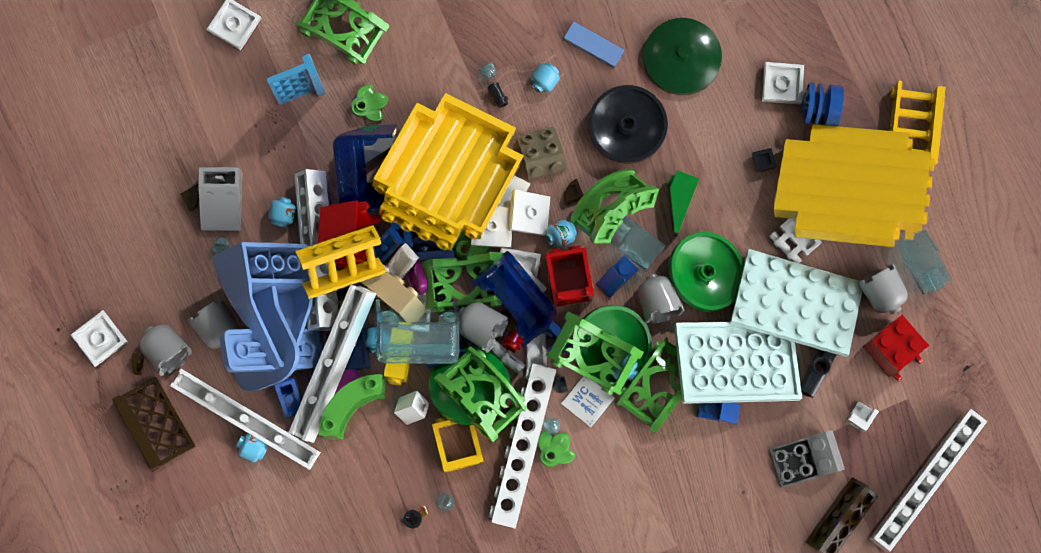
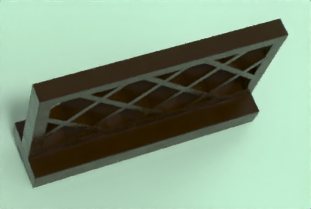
M157 377L112 399L152 472L196 447ZM155 383L158 388L157 396L145 395L147 387ZM132 395L141 397L138 407L129 405L126 398ZM144 398L155 400L152 411L141 408ZM158 401L167 404L168 410L166 415L155 412ZM140 411L151 414L148 425L139 423L137 418ZM153 415L165 418L162 428L150 426ZM167 419L175 420L178 423L176 432L165 430ZM149 429L161 431L158 442L148 439ZM163 432L175 435L172 446L160 443ZM177 436L186 438L190 444L183 449L174 447ZM159 446L171 449L169 456L163 460H160L157 455Z

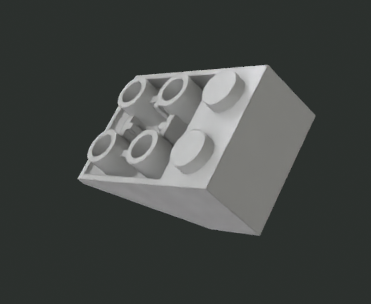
M199 167L201 231H241L243 172L239 167Z
M833 430L770 449L782 488L845 470Z

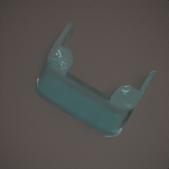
M376 299L374 334L377 359L383 363L452 364L457 362L459 359V312L457 300L452 302V312H445L439 316V322H398V317L393 312H381L380 299Z

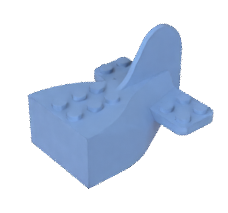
M241 242L212 256L222 289L247 328L227 330L222 332L219 337L224 368L228 372H234L236 382L246 391H259L289 378L295 370H315L324 349L320 331H308V329H305L313 298H308L302 286V283L309 281L307 269H302L295 252L306 248V244Z

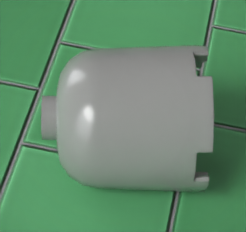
M894 264L887 265L888 268L883 271L879 269L865 276L864 280L858 281L871 306L879 313L890 312L892 315L902 310L901 305L908 298L907 290Z
M652 274L647 276L646 281L639 286L638 298L646 324L650 323V321L652 325L670 321L669 316L674 314L680 316L684 313V307L670 278Z
M221 298L217 300V305L215 302H212L198 311L196 319L190 317L187 320L203 343L211 349L221 347L219 337L222 332L239 330L237 322Z
M473 302L466 308L462 307L457 314L459 318L457 323L459 333L485 352H489L496 345L493 341L497 335L499 337L503 335L508 324L506 316L480 302Z
M168 325L148 327L140 341L141 352L161 376H164L166 371L171 374L185 363L183 360L185 356L192 354V349Z

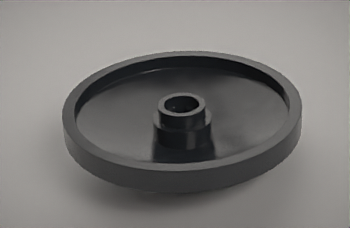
M634 85L617 86L604 92L593 104L588 120L589 135L596 149L606 158L622 164L639 163L653 156L662 146L668 129L667 114L660 100L650 91Z

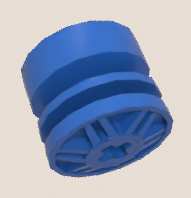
M808 82L802 100L803 123L809 124L812 118L813 124L817 125L820 116H823L824 125L839 126L844 103V87L829 84L826 93H824L823 84L818 83L815 92V83Z

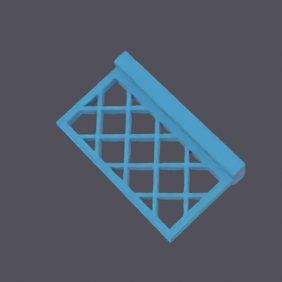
M310 54L302 56L303 64L267 78L268 84L279 105L315 90L318 96L326 94Z

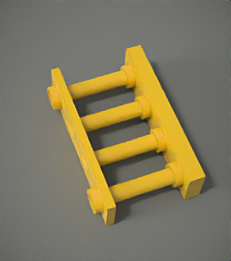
M898 80L895 86H892L890 98H893L889 131L907 132L909 137L928 141L927 149H912V151L932 152L931 159H935L936 165L939 156L946 87L937 86L931 93L903 90L902 81ZM903 97L929 101V103H932V108L929 112L901 109L900 99ZM898 117L927 120V122H930L929 130L921 131L897 127Z
M373 225L295 251L302 269H307L309 281L302 283V286L309 299L386 273L380 259L375 258L373 247L380 245L381 239ZM365 250L367 261L356 265L354 253ZM346 256L348 268L336 271L335 259ZM327 262L329 274L317 278L315 266Z

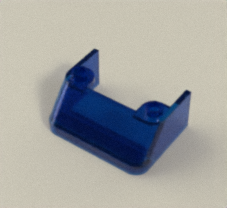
M397 124L366 125L339 134L335 138L333 151L339 204L356 200L358 202L366 201L369 204L367 212H380V207L385 197L384 194H380L374 189L375 187L372 186L373 182L367 183L364 146H371L380 138H393L398 128Z
M505 251L471 283L473 287L478 284L482 290H492L517 320L515 331L521 338L524 337L521 342L522 347L546 331L557 314L551 301L509 251Z

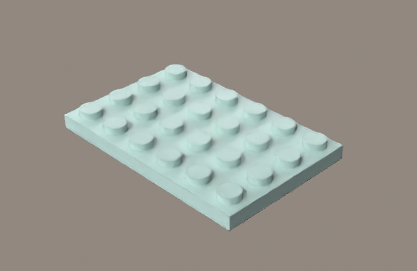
M749 249L746 254L730 324L847 357L851 348L862 289L858 280Z
M730 322L675 323L674 331L682 404L800 401L802 399L795 342L733 325Z

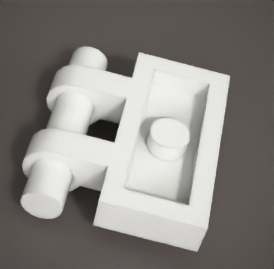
M789 218L779 227L784 232L781 237L776 232H773L769 237L774 241L773 244L787 255L786 258L789 261L792 260V262L800 263L802 260L797 255L800 251L807 257L822 242L819 239L796 237V219ZM788 238L797 246L793 250L785 242Z

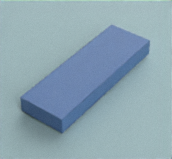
M576 22L572 23L564 37L565 41L615 68L624 53V49Z

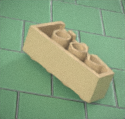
M383 265L386 271L385 274L359 282L366 289L377 293L375 297L383 304L386 303L411 328L427 311L426 307L417 298L419 294L412 287L409 286L407 289L403 286L405 282L397 275L392 277L389 274L391 271L385 265Z

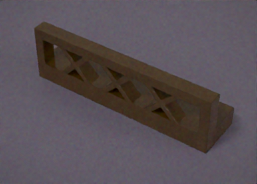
M852 477L805 543L819 553H827V548L830 544H833L829 553H838L878 496L865 483ZM868 493L870 496H869L868 499L863 503V498H864L865 495ZM856 511L855 517L851 519L852 513ZM844 527V532L839 536V531Z

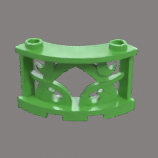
M313 0L301 21H297L295 24L300 28V33L306 37L311 35L345 54L347 56L346 59L355 65L357 63L365 65L366 59L382 33L386 32L390 26L371 11L368 13L364 9L358 8L360 4L353 0ZM334 6H339L338 11L329 12V10L333 11ZM349 11V22L354 31L334 34L328 17H338ZM356 18H360L362 20V22L358 24L360 29H358L354 24V20ZM313 21L318 22L316 26H310ZM375 29L370 39L368 40L365 35ZM361 37L366 45L362 52L358 54L352 50V46L356 44L360 48V42L357 38ZM340 41H346V46L340 43Z
M633 169L614 172L600 179L587 190L574 208L570 222L585 232L593 243H611L614 233L623 222L621 219L629 213L633 214L639 210L654 207L659 189L656 186L647 185L635 175ZM620 193L612 205L600 209L603 199L610 194Z
M488 252L468 256V259L442 258L420 262L427 280L426 310H433V313L445 312V309L467 307L473 302H480L485 305L490 304V307L501 306L504 301H508L509 297L506 296L503 270L505 253ZM492 266H493V268H494V277H493V276H490V275H491V271H492ZM480 267L481 271L479 273L483 274V276L476 275L474 269ZM462 268H466L474 279L481 280L477 287L467 296L458 292L450 285L460 277ZM433 270L437 279L439 280V282L434 283L433 280ZM449 270H454V277L446 280L445 277H450V275H448L447 272ZM488 281H495L496 295L494 296L487 295V291L493 289L490 284H487ZM443 286L445 289L440 290L438 296L444 294L446 299L436 302L434 288ZM481 293L483 298L474 300ZM453 297L460 300L458 302H451Z
M567 312L564 318L567 320L550 353H546V356L552 359L550 363L559 368L564 365L602 385L601 390L610 395L613 392L621 395V389L637 359H641L644 352L602 331L586 320ZM573 332V338H572V340H571V339H569V337H570L571 333ZM585 334L590 335L588 342H579L580 339L585 340ZM599 338L602 339L601 352L607 362L586 366L580 352V346H591ZM566 343H571L573 348H566L564 350L569 352V356L567 358L561 357L560 354ZM608 347L614 348V352L610 353L612 356H614V358L612 359L608 356L606 352V349ZM629 355L624 367L622 368L619 365V363L622 362ZM575 359L579 368L571 365L570 362ZM612 367H616L620 371L615 384H611L606 380L607 374L615 377L614 371L610 369ZM600 372V380L588 373Z
M667 337L663 342L658 340L652 348L654 354L628 388L624 386L621 390V395H617L620 397L617 405L623 406L650 426L649 430L653 433L658 431L682 399L680 383H675L673 380L675 372H678L676 377H679L677 349L668 342L669 339ZM663 351L675 359L674 365L670 364L671 359L669 356L667 360L661 358ZM656 358L658 365L648 368ZM670 371L669 383L675 394L660 392L651 396L650 375ZM642 377V387L635 386ZM634 392L639 394V398L635 401L645 399V403L640 408L628 400L629 396ZM664 397L666 402L664 405H660L659 400L655 404L654 400ZM648 407L654 418L644 412L643 409Z
M470 346L467 349L468 351L443 374L439 373L434 379L442 392L449 396L458 406L462 404L464 409L469 411L467 416L477 427L480 434L494 442L498 438L497 434L522 411L525 412L527 410L524 404L526 400L519 392L514 390L504 376L486 359V355L480 349L476 351ZM473 360L478 364V368L473 369L470 365L468 368L470 374H466L463 368ZM458 372L461 374L460 377L451 380ZM472 381L493 383V404L488 401L476 403L471 401L475 391ZM465 382L469 386V393H464L461 390L462 387H467ZM509 399L514 406L506 414H503L499 408H508L509 406L505 404V400ZM481 406L490 408L491 412L489 409H486V414L481 413ZM498 415L500 419L493 426H491L495 421L496 416Z
M381 374L368 375L358 378L341 388L327 404L320 420L318 434L323 436V439H344L347 423L359 407L375 400L385 399L386 379H382Z

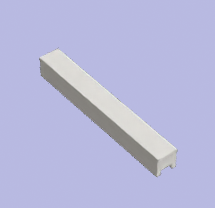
M350 284L291 425L290 434L296 435L304 441L315 442L323 412L335 394L377 293L362 286Z
M180 369V373L174 383L170 385L171 387L310 470L321 452L183 369Z

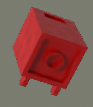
M356 200L320 207L317 244L381 222V218L379 215L370 216L366 210L369 208V204L366 201L358 202ZM365 250L354 253L356 265L367 261ZM346 256L335 259L336 268L348 266Z
M580 245L569 247V250L561 251V249L549 250V253L545 254V265L553 307L592 301L594 291L586 247L581 248ZM575 260L576 267L556 269V263Z
M900 315L862 347L888 377L893 376L900 382L902 377L898 372L913 359L921 364L923 359L919 354L930 345L903 315Z

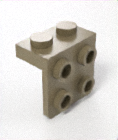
M554 127L518 136L517 139L522 155H524L528 179L567 170L564 152Z

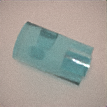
M626 215L621 219L623 222L614 233L610 244L643 270L647 271L665 249L666 245Z
M927 230L915 234L913 240L905 239L897 244L906 268H909L922 295L929 292L932 293L952 281L938 253L939 250L931 240Z

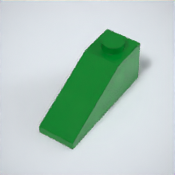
M678 170L675 176L671 174L667 186H670L668 193L672 231L675 237H677L699 181V178Z

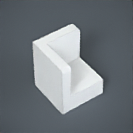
M415 391L398 399L394 413L408 425L424 419L430 403L418 391Z
M858 402L845 422L863 433L867 431L879 411L877 409L872 410L863 403Z

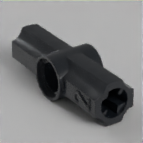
M818 350L800 383L801 393L804 396L814 398L825 375L830 371L831 364L837 354ZM816 363L822 365L823 372L816 370Z

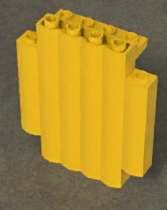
M447 93L444 94L435 111L416 103L373 178L372 186L375 187L374 189L380 194H385L384 202L379 212L382 219L389 223H398L404 231L416 232L422 240L434 241L443 250H452L462 231L471 239H481L524 156L508 148L516 128Z
M813 124L810 141L789 139L785 141L774 203L775 217L796 219L795 233L796 237L894 247L895 240H899L900 230H905V239L913 240L914 233L922 232V225L927 224L928 212H924L925 206L929 207L930 194H927V188H932L933 177L929 176L930 171H934L935 159H931L932 152L912 151L913 139H909V133Z

